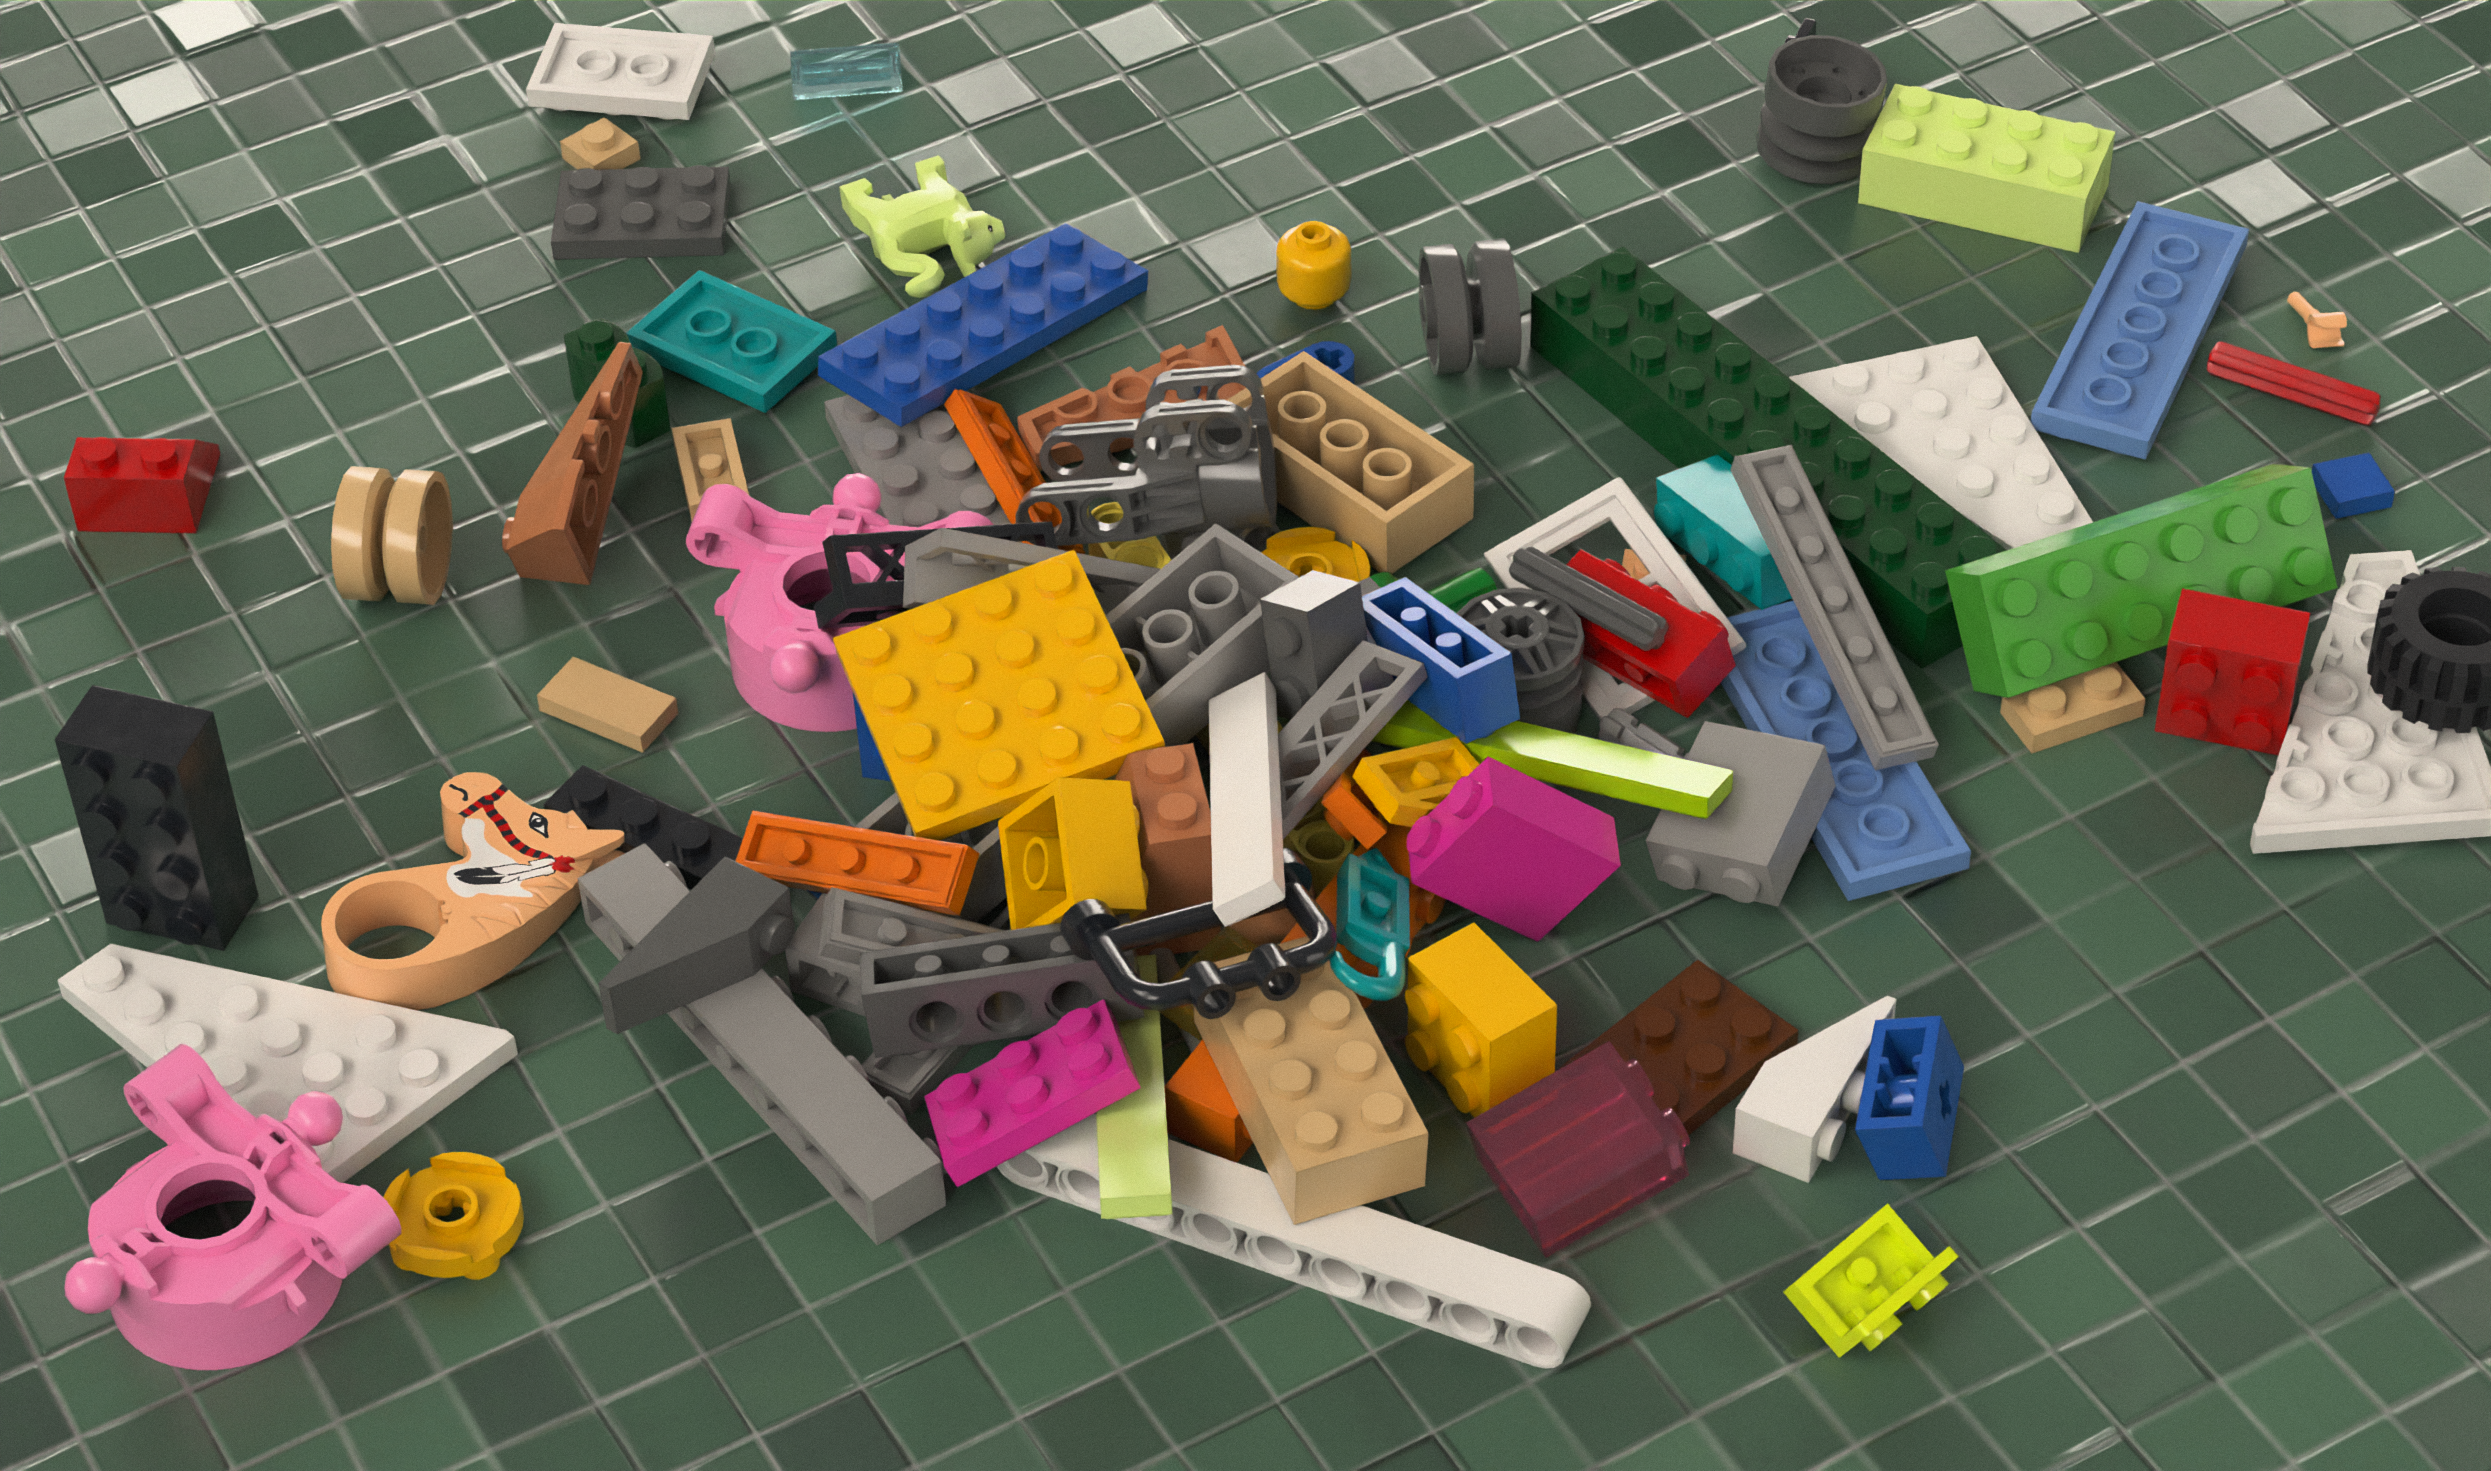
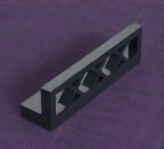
M1052 521L946 528L1016 542L1035 540L1037 546L1058 549ZM937 529L830 535L822 541L833 591L814 604L818 628L866 626L910 610L903 608L904 566L898 561L905 552L906 545ZM884 550H893V551H892V553L889 555V554L886 553ZM847 552H861L881 568L872 582L852 583L846 556ZM888 576H891L895 581H886Z

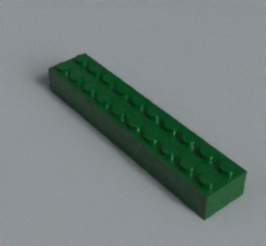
M1623 246L1531 292L1530 346L1677 468L1686 467L1715 455H1719L1732 465L1735 456L1792 445L1888 642L1921 669L1963 646L1945 570L2006 551L2004 547Z

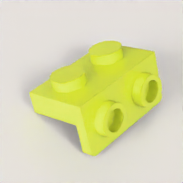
M1887 1203L1783 1291V1293L1839 1358L1860 1341L1870 1352L1902 1325L1894 1312L1907 1301L1918 1311L1949 1284L1941 1275V1272L1959 1256L1948 1246L1934 1258Z

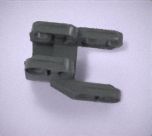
M1240 365L1174 369L1162 372L1154 379L1146 397V411L1142 414L1141 418L1064 424L1055 427L1048 432L1043 441L1039 461L1043 471L1057 482L1040 484L1024 494L1016 512L1015 524L1034 523L1030 519L1028 508L1034 503L1042 501L1055 505L1061 513L1062 522L1053 527L1057 546L1130 541L1155 535L1206 532L1215 523L1225 530L1273 527L1277 514V468L1274 441L1261 379L1253 370ZM1239 383L1250 391L1252 402L1246 408H1242L1232 402L1219 399L1218 390L1225 384ZM1201 386L1208 387L1206 401L1198 399ZM1167 390H1176L1179 399L1188 400L1182 403L1161 402L1165 399ZM1122 437L1133 439V445L1139 456L1138 461L1131 464L1118 461L1112 455L1110 444ZM1070 442L1082 451L1084 461L1078 467L1064 468L1053 460L1051 448L1057 443ZM1109 497L1119 503L1123 510V517L1115 523H1102L1091 514L1089 509L1090 502L1096 498ZM1030 540V541H1028V542H1030V543L1036 545L1035 540Z

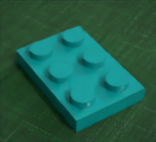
M701 270L697 271L626 332L632 347L648 353L659 365L764 413L770 410L818 367V356L837 346L836 330Z

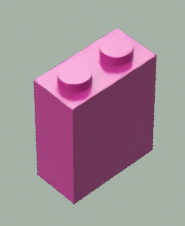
M1489 756L1468 776L1460 778L1451 789L1450 794L1427 816L1420 817L1407 834V849L1409 851L1411 881L1413 884L1537 942L1621 866L1614 817Z

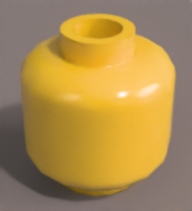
M1308 221L1286 231L1279 239L1276 250L1277 283L1281 293L1298 306L1314 310L1326 308L1332 305L1333 302L1341 299L1349 290L1352 278L1351 246L1347 236L1339 229L1319 221Z

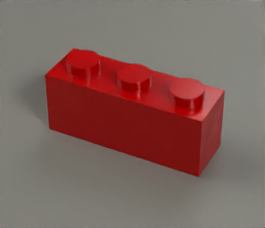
M1580 549L1566 564L1663 617L1669 627L1664 635V643L1660 648L1644 651L1578 615L1581 619L1585 636L1582 653L1584 660L1686 718L1690 717L1736 666L1727 639L1729 633L1722 622L1714 615L1706 611L1696 613L1681 605L1665 588L1656 584L1649 587L1634 579L1621 564L1607 558L1602 561Z

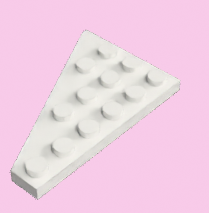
M1977 336L1789 377L2006 550L2093 523Z
M2411 550L2350 554L2343 573L2341 586L2337 590L2326 628L2322 632L2310 666L2308 678L2304 682L2295 715L2291 725L2289 724L2280 749L2274 774L2269 780L2259 816L2253 825L2250 841L2253 854L2491 836V766L2477 728L2472 727L2470 733H2456L2451 728H2443L2442 732L2428 729L2429 724L2420 721L2413 724L2402 718V711H2391L2382 703L2383 695L2374 693L2370 685L2371 675L2367 674V664L2380 601L2384 600L2385 592L2392 584H2401L2402 577L2412 572L2420 575Z
M109 944L57 980L63 999L147 1068L179 1044H186L194 1049L208 1064L216 1080L229 1096L256 1118L261 1114H265L282 1122L288 1117L289 1106L298 1096L312 1091L323 1092L333 1096L342 1109L341 1131L331 1142L312 1147L320 1158L322 1169L335 1180L342 1183L518 1055L515 1037L504 1029L115 944Z

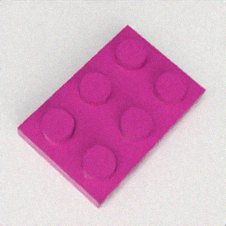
M1102 999L1088 1008H1078L1070 1011L1056 1025L1027 1041L1022 1040L1011 1043L1002 1049L997 1057L970 1072L955 1074L947 1078L936 1090L925 1095L924 1098L944 1168L955 1185L959 1187L1137 1091L1141 1086L1117 1020L1106 1001Z

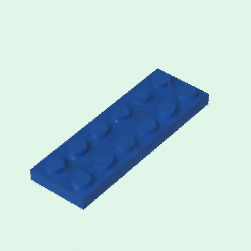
M1064 223L818 356V376L898 426L903 427L944 404L955 389L969 390L1146 291L1148 286V270L1124 257L1121 253L1082 233L1079 229Z

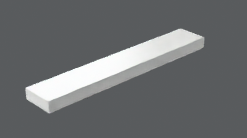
M1265 672L1208 700L1213 910L1225 927L1254 915L1285 898L1276 689Z

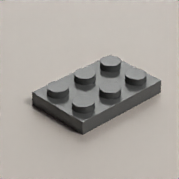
M696 165L687 168L637 167L634 169L608 170L583 168L561 171L551 236L553 259L724 255L731 188L729 166L707 167Z

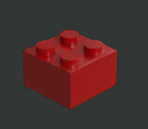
M2182 588L2168 640L2155 731L2279 755L2293 711L2311 613Z

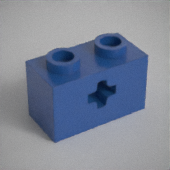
M1942 1016L1875 1020L1855 1131L1879 1180L1946 1177L1964 1065Z

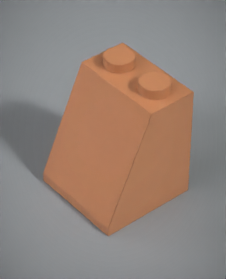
M1193 743L1142 750L1128 754L1114 780L1130 781L1133 805L1137 808L1140 817V829L1137 838L1141 869L1145 871L1148 879L1147 910L1131 919V922L1213 900L1211 812ZM1221 927L1136 949L1137 956L1148 955L1157 948H1168L1173 954L1221 947Z

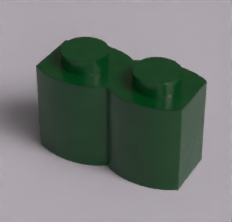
M598 317L564 334L572 392L578 404L619 342L630 343L627 334L618 325ZM633 348L643 374L625 445L637 448L671 431L662 369L651 355Z

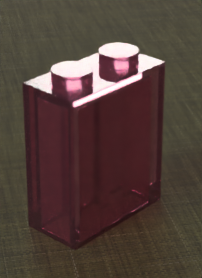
M1610 1041L1466 1122L1477 1160L1545 1258L1689 1176L1683 1148L1690 1144V1139L1682 1122L1671 1108L1668 1107L1663 1111L1659 1110L1651 1099V1096L1654 1095V1090L1643 1068L1635 1059L1625 1063Z

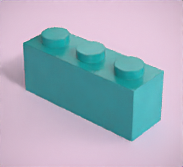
M1715 455L1656 477L1657 504L1654 507V518L1657 526L1667 538L1678 544L1692 555L1698 563L1705 565L1728 583L1734 591L1741 593L1761 610L1792 598L1730 470L1732 466L1719 455Z

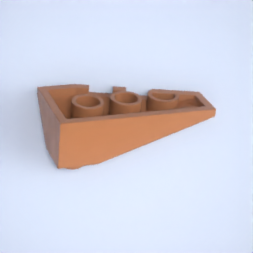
M619 342L522 491L515 517H509L505 522L502 535L503 550L505 553H508L519 577L583 585L591 584L643 374L631 343Z

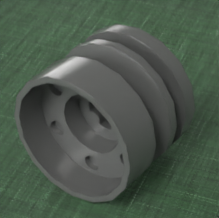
M1820 35L1791 39L1775 50L1769 61L1764 89L1765 103L1761 108V122L1756 136L1758 152L1768 166L1786 177L1817 184L1843 182L1861 174L1862 150L1882 111L1887 86L1885 66L1875 53L1853 41L1836 36Z
M1526 588L1493 590L1471 599L1456 614L1512 653L1520 719L1516 721L1574 734L1582 714L1583 683L1581 672L1584 665L1582 653L1585 636L1580 617L1566 602L1546 592Z

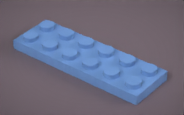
M2137 201L2032 410L2031 423L2035 430L2062 439H2069L2111 450L2118 454L2146 460L2246 249L2249 229Z
M1794 601L1774 605L1763 610L1758 609L1727 617L1747 646L1743 651L1733 656L1736 666L1721 681V684L1747 729L1818 743L1826 747L1836 786L1811 839L1846 899L1851 901L1969 869L1971 850L1917 762L1879 770L1874 769Z

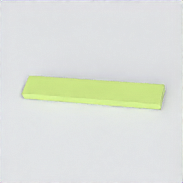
M1156 955L1137 956L1141 979L1158 983ZM1144 1010L1145 1018L1117 1022L1141 1088L1096 1112L1101 1219L1166 1216L1172 1214L1160 1011Z

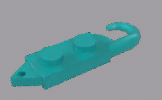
M1374 848L1358 857L1348 853L1337 873L1336 934L1338 943L1344 945L1349 952L1378 967V977H1370L1356 971L1344 961L1339 951L1334 952L1329 962L1336 977L1347 988L1371 1000L1387 1001L1398 997L1405 985V955L1410 948L1409 878L1395 873L1382 853L1377 848Z

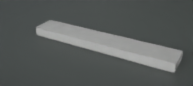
M1792 445L1735 456L1730 470L1874 769L1879 770L1933 758L1939 744Z

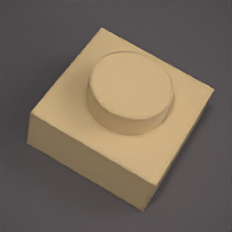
M605 117L560 141L562 158L577 170L583 168L595 170L624 169L641 159L638 141Z

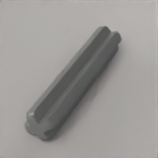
M1534 547L1519 548L1513 554V562L1509 568V573L1514 580L1533 590L1546 592L1566 602L1576 614L1644 651H1649L1652 648L1658 649L1664 643V635L1669 627L1667 621L1658 614Z

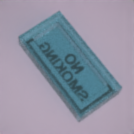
M899 43L790 51L794 100L903 91Z

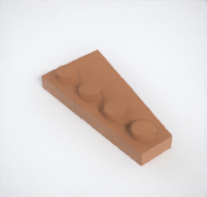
M1221 325L1206 332V342L1188 350L1182 344H1179L1161 352V362L1139 372H1136L1129 366L1110 375L1111 381L1107 386L1092 392L1086 388H1080L1018 416L1019 436L1039 471L1043 470L1039 461L1040 449L1048 432L1064 424L1141 418L1142 414L1146 411V397L1154 379L1162 372L1174 369L1224 365L1245 366L1224 326ZM1239 383L1225 384L1218 390L1219 399L1228 400L1246 387ZM1201 386L1198 399L1206 401L1207 386ZM1167 390L1165 399L1161 402L1182 403L1188 400L1179 399L1176 390ZM1126 437L1118 438L1110 444V450L1113 453L1133 448L1134 440ZM1070 442L1057 443L1051 448L1052 458L1060 466L1084 460L1082 451Z

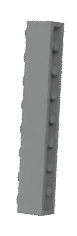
M645 843L577 878L585 923L619 961L690 892L676 865L671 861L663 863ZM761 968L752 977L667 1013L877 1246L946 1206L943 1175L947 1171L944 1168L938 1146L928 1137L921 1140L908 1126L906 1116L899 1104L890 1096L882 1098L870 1085L868 1076L859 1061L852 1055L844 1057L832 1044L824 1024L815 1015L807 1017L796 1006L788 986L779 976L775 975L770 978Z

